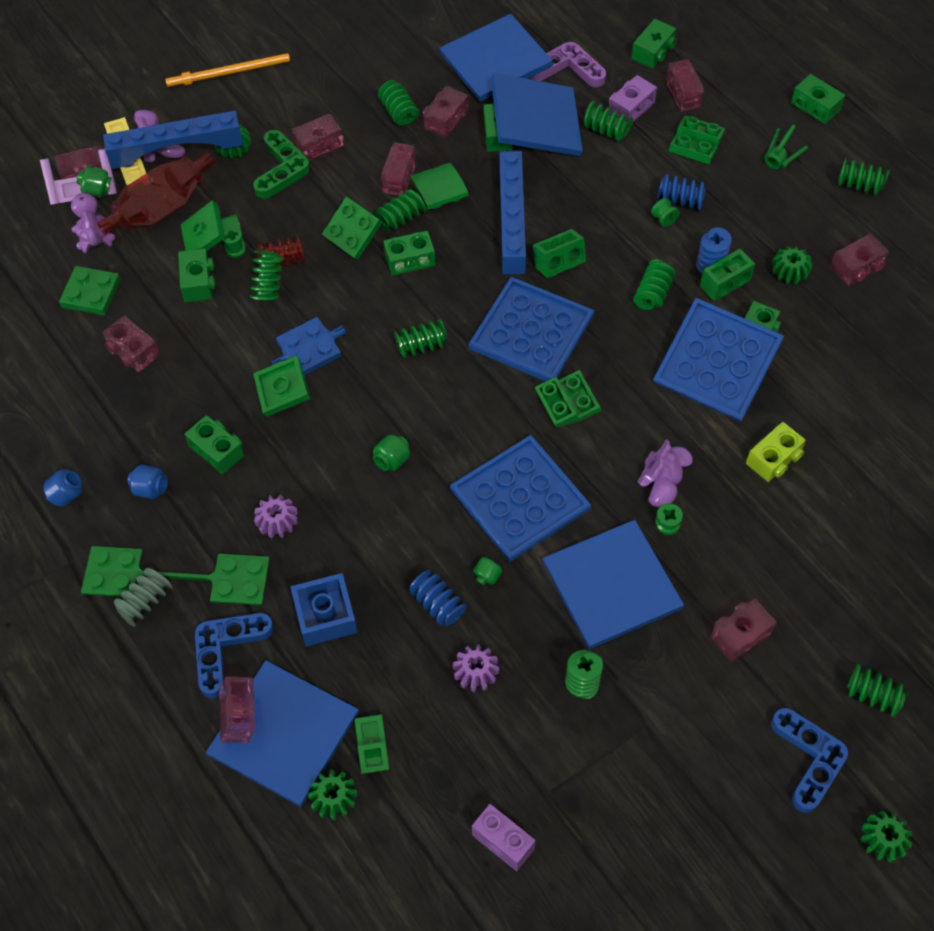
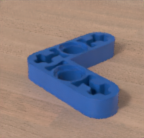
M264 613L206 621L197 626L195 630L198 684L205 697H219L225 690L222 647L268 639L274 630L271 618ZM260 622H264L263 631H258L257 629ZM245 624H249L250 634H247ZM233 625H238L242 628L241 633L235 637L229 636L227 634L228 629ZM211 630L212 633L210 635V643L212 646H207V642L204 638V636L206 635V631ZM207 654H215L217 656V660L213 665L203 664V658ZM208 673H213V678L217 683L212 690H209L208 686H206L210 684Z
M782 708L772 718L771 726L774 732L815 758L792 796L794 807L800 812L809 813L819 805L848 756V749L840 740L793 710ZM785 717L790 720L789 725L782 727L780 725L781 720ZM797 725L802 726L795 736L793 732ZM806 731L812 732L816 736L817 742L813 745L805 743L802 739V733ZM833 749L838 750V757H835L831 765L825 763L831 753L830 751ZM816 769L823 770L827 774V782H817L813 777V771ZM811 786L815 791L811 795L810 801L804 804L801 795L804 796Z

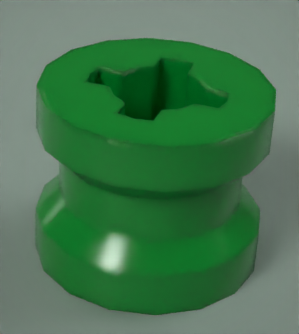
M668 198L659 200L651 210L652 216L659 219L662 227H668L673 224L680 214L676 207L671 206L672 203Z
M670 503L659 507L655 520L656 529L664 535H673L678 532L683 518L681 509L677 505Z

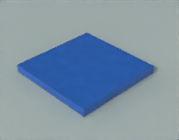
M512 14L439 48L440 54L480 102L493 96L491 82L493 72L528 79L553 67L552 59Z
M493 72L491 82L498 142L575 156L582 154L583 149L573 87Z
M510 277L469 342L468 349L543 381H548L554 377L558 378L592 320L595 310Z
M695 298L653 379V383L742 422L784 339V335Z
M532 435L524 438L450 485V490L509 563L591 510V504Z
M635 520L546 556L542 560L588 649H592L682 610L684 607L682 600Z
M265 661L207 749L206 754L295 805L302 807L308 794L312 791L311 783L318 781L319 774L325 770L359 714V710L276 665Z

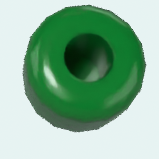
M481 557L473 569V574L477 577L476 581L483 586L486 583L494 585L502 574V568L491 559Z

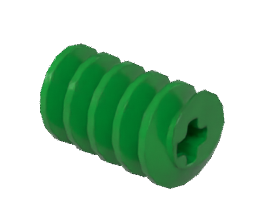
M390 80L379 88L378 97L395 124L399 126L410 125L418 118L419 110L411 97L408 96L402 84Z
M592 101L585 114V128H592L594 132L600 131L601 135L607 134L608 138L612 139L615 137L616 141L621 142L632 127L633 117L625 121L626 114H622L618 118V111L615 110L610 115V107H607L603 112V104H599L595 108L596 102Z
M845 158L839 176V185L842 186L847 181V188H851L856 183L857 191L862 186H865V193H868L873 188L874 195L877 196L880 191H883L890 170L887 169L882 174V167H878L873 172V165L871 164L865 170L864 162L855 167L854 159L847 165Z
M409 189L404 194L398 195L397 198H393L390 203L388 202L383 207H378L375 215L383 221L380 226L389 234V227L397 231V223L400 226H405V220L411 222L412 215L418 218L420 215L419 211L426 213L427 209L420 195Z
M255 250L254 252L261 255V257L253 260L260 264V266L252 270L259 275L251 279L258 284L251 286L250 289L257 293L256 295H251L250 298L265 301L278 299L279 294L275 290H279L280 285L275 281L281 280V275L275 272L282 271V266L277 263L282 262L283 257L275 252Z
M657 259L649 262L643 279L639 284L640 286L633 298L637 307L646 311L662 307L663 300L667 296L666 293L670 289L669 286L673 282L672 279L676 276V272L671 266Z
M437 319L436 326L432 321H429L427 329L422 323L418 325V331L414 326H410L409 334L404 328L400 330V336L394 331L398 350L404 359H407V351H410L412 356L415 357L416 349L418 348L422 354H425L426 346L429 347L431 352H434V344L443 349V343L447 342L446 331L441 319Z
M587 650L576 651L570 656L565 684L567 690L572 695L583 699H590L595 696L599 688L603 668L602 658L596 653Z
M857 663L846 687L849 688V697L852 698L858 692L860 693L859 702L862 703L867 698H870L871 708L879 702L881 703L880 712L882 713L890 707L891 717L894 718L900 712L910 687L903 692V683L899 682L893 688L892 678L889 677L882 683L881 673L878 672L871 678V669L867 668L863 673H860L861 665Z

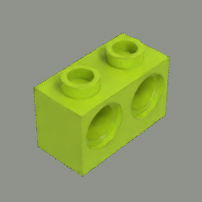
M782 422L750 450L746 464L769 482L775 476L777 478L782 476L791 461L795 463L804 454L802 449L806 440Z

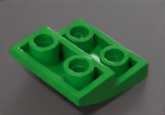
M684 116L678 126L677 134L670 143L668 152L710 165L726 128L720 127L715 123L698 120L696 117Z
M451 163L410 176L411 184L419 193L427 210L437 209L443 204L457 202L469 196L465 184Z
M580 370L560 380L554 377L535 387L555 427L572 424L601 412V408Z

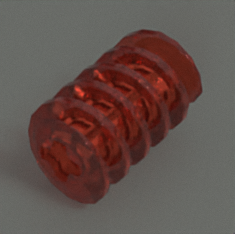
M294 235L292 243L288 237H285L284 244L278 238L276 239L275 246L272 245L270 240H267L265 248L261 242H258L256 250L277 253L283 257L286 267L289 266L290 259L293 260L295 265H298L300 257L306 263L302 242L297 235Z

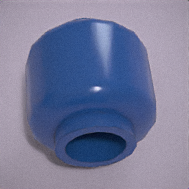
M141 464L130 472L128 485L133 495L156 499L166 491L168 478L161 468Z
M60 469L45 481L43 485L44 494L47 500L54 505L60 507L67 506L81 494V478L74 471Z

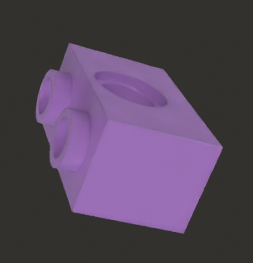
M636 75L609 98L610 115L617 110L618 118L622 114H626L625 121L633 117L634 122L655 103L657 87Z
M491 804L488 805L472 825V836L515 871L519 870L535 849L536 840Z

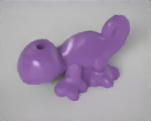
M139 110L134 114L133 119L137 128L159 124L158 116L153 111ZM178 144L151 151L143 155L145 162L149 161L150 163L155 161V154H161L169 158H180L184 156L185 149Z
M79 193L71 202L72 211L80 217V220L72 227V232L80 237L77 248L87 253L91 245L98 246L100 243H105L108 246H112L115 235L107 230L109 228L108 224L111 222L110 218L95 215L98 208L97 200L91 194Z
M667 439L657 452H650L645 460V469L637 481L643 487L653 481L655 482L648 499L651 505L655 507L673 503L677 495L676 484L681 481L683 476L682 467L690 466L693 463L692 455L687 449L679 446L671 448L670 441Z

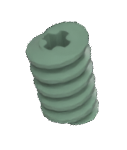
M150 568L144 570L145 577L139 575L136 578L138 585L135 583L129 585L131 593L123 591L121 593L123 600L119 598L114 600L118 613L134 627H136L134 617L144 618L141 613L142 609L148 612L151 611L148 604L150 601L155 604L159 603L155 595L159 594L165 597L166 593L163 587L173 588L163 575Z

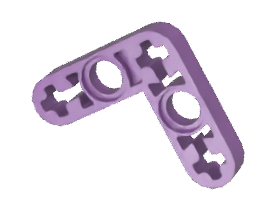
M567 42L546 53L552 60L559 61L558 63L530 77L531 80L542 81L569 66L588 85L600 87L605 83L606 71L578 44ZM584 62L587 63L588 66L582 67L578 64Z

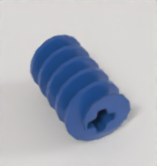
M666 174L661 180L657 201L662 195L663 198L670 199L671 197L673 205H676L680 199L681 206L684 207L689 201L690 209H693L697 203L698 210L700 211L706 192L704 182L701 181L699 186L696 187L695 180H692L687 185L686 178H683L681 183H678V176L669 181V174Z
M714 227L702 237L696 268L701 274H703V269L728 256L732 238L727 230Z
M427 570L419 575L410 585V594L416 596V600L423 604L425 610L430 611L431 617L437 618V623L440 626L447 627L461 617L467 609V605L464 603L457 606L460 602V597L456 596L450 599L454 591L448 589L444 592L447 583L443 581L437 584L440 576L435 574L430 577L431 570Z

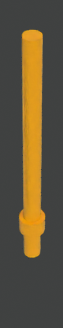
M287 53L190 73V71L181 73V76L166 78L165 80L167 87L180 84L186 86L193 84L192 82L290 62V58Z

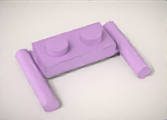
M100 149L98 153L102 169L106 170L108 177L112 178L108 195L116 194L111 165L105 149ZM49 158L40 160L50 204L72 201L77 194L82 193L80 185L76 184L78 176L54 181Z

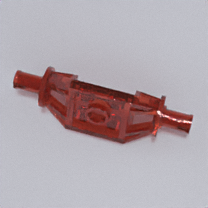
M205 152L194 161L187 156H183L181 160L160 164L123 188L116 201L110 203L113 213L96 222L98 228H102L101 232L106 235L120 224L127 230L153 226L187 203L196 185L202 183L200 173L215 164L213 157L209 159L211 154ZM191 179L192 181L185 186V183ZM139 214L140 216L131 220L129 219L130 217Z

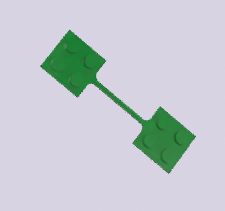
M91 546L81 594L122 597L121 593L123 591L131 593L129 585L131 583L136 584V578L139 575L145 577L144 571L140 569L143 550ZM218 554L216 569L209 575L159 573L165 578L211 581L213 586L210 602L262 605L270 557Z

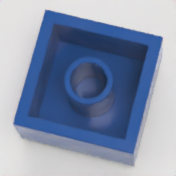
M343 573L290 586L305 646L358 633Z

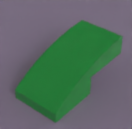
M382 714L356 718L355 727L361 774L389 770Z

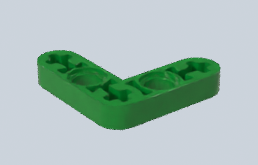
M270 130L264 135L266 149L281 164L254 181L255 194L262 199L275 195L306 176L310 171L307 157L278 130ZM284 151L292 152V154L288 156L281 155V153ZM280 174L287 175L285 179L276 178Z

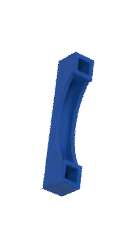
M236 111L103 134L105 151L112 169L134 165L133 162L139 157L171 145L207 143L221 146V149L243 145Z
M522 151L500 152L499 163L502 274H525L526 247Z

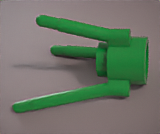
M795 125L790 127L779 146L775 147L781 131L780 128H777L768 152L764 156L768 167L772 169H779L780 167L785 169L788 163L808 149V146H804L787 158V151L783 147L794 131Z

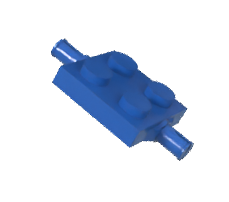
M315 317L276 337V342L281 348L283 356L271 361V364H277L297 355L301 360L304 375L341 357V351L334 340L345 335L346 331L342 325L329 331L323 326L318 317Z

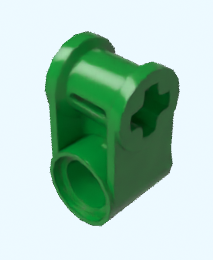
M233 214L221 218L225 236L222 242L227 255L231 258L243 256L246 252V246L237 215Z

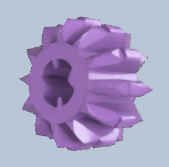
M281 494L277 499H273L269 495L268 502L260 500V507L255 508L254 513L256 517L254 521L263 535L268 533L272 539L275 534H279L283 538V532L292 533V526L297 525V508L293 506L290 499L284 500Z
M479 644L474 651L467 646L465 648L466 654L458 652V661L453 663V669L456 670L454 678L455 680H462L461 687L463 688L470 684L471 691L475 692L476 686L480 685L481 689L485 691L487 683L494 684V675L499 674V667L496 666L498 659L496 656H490L491 650L489 648L482 652Z

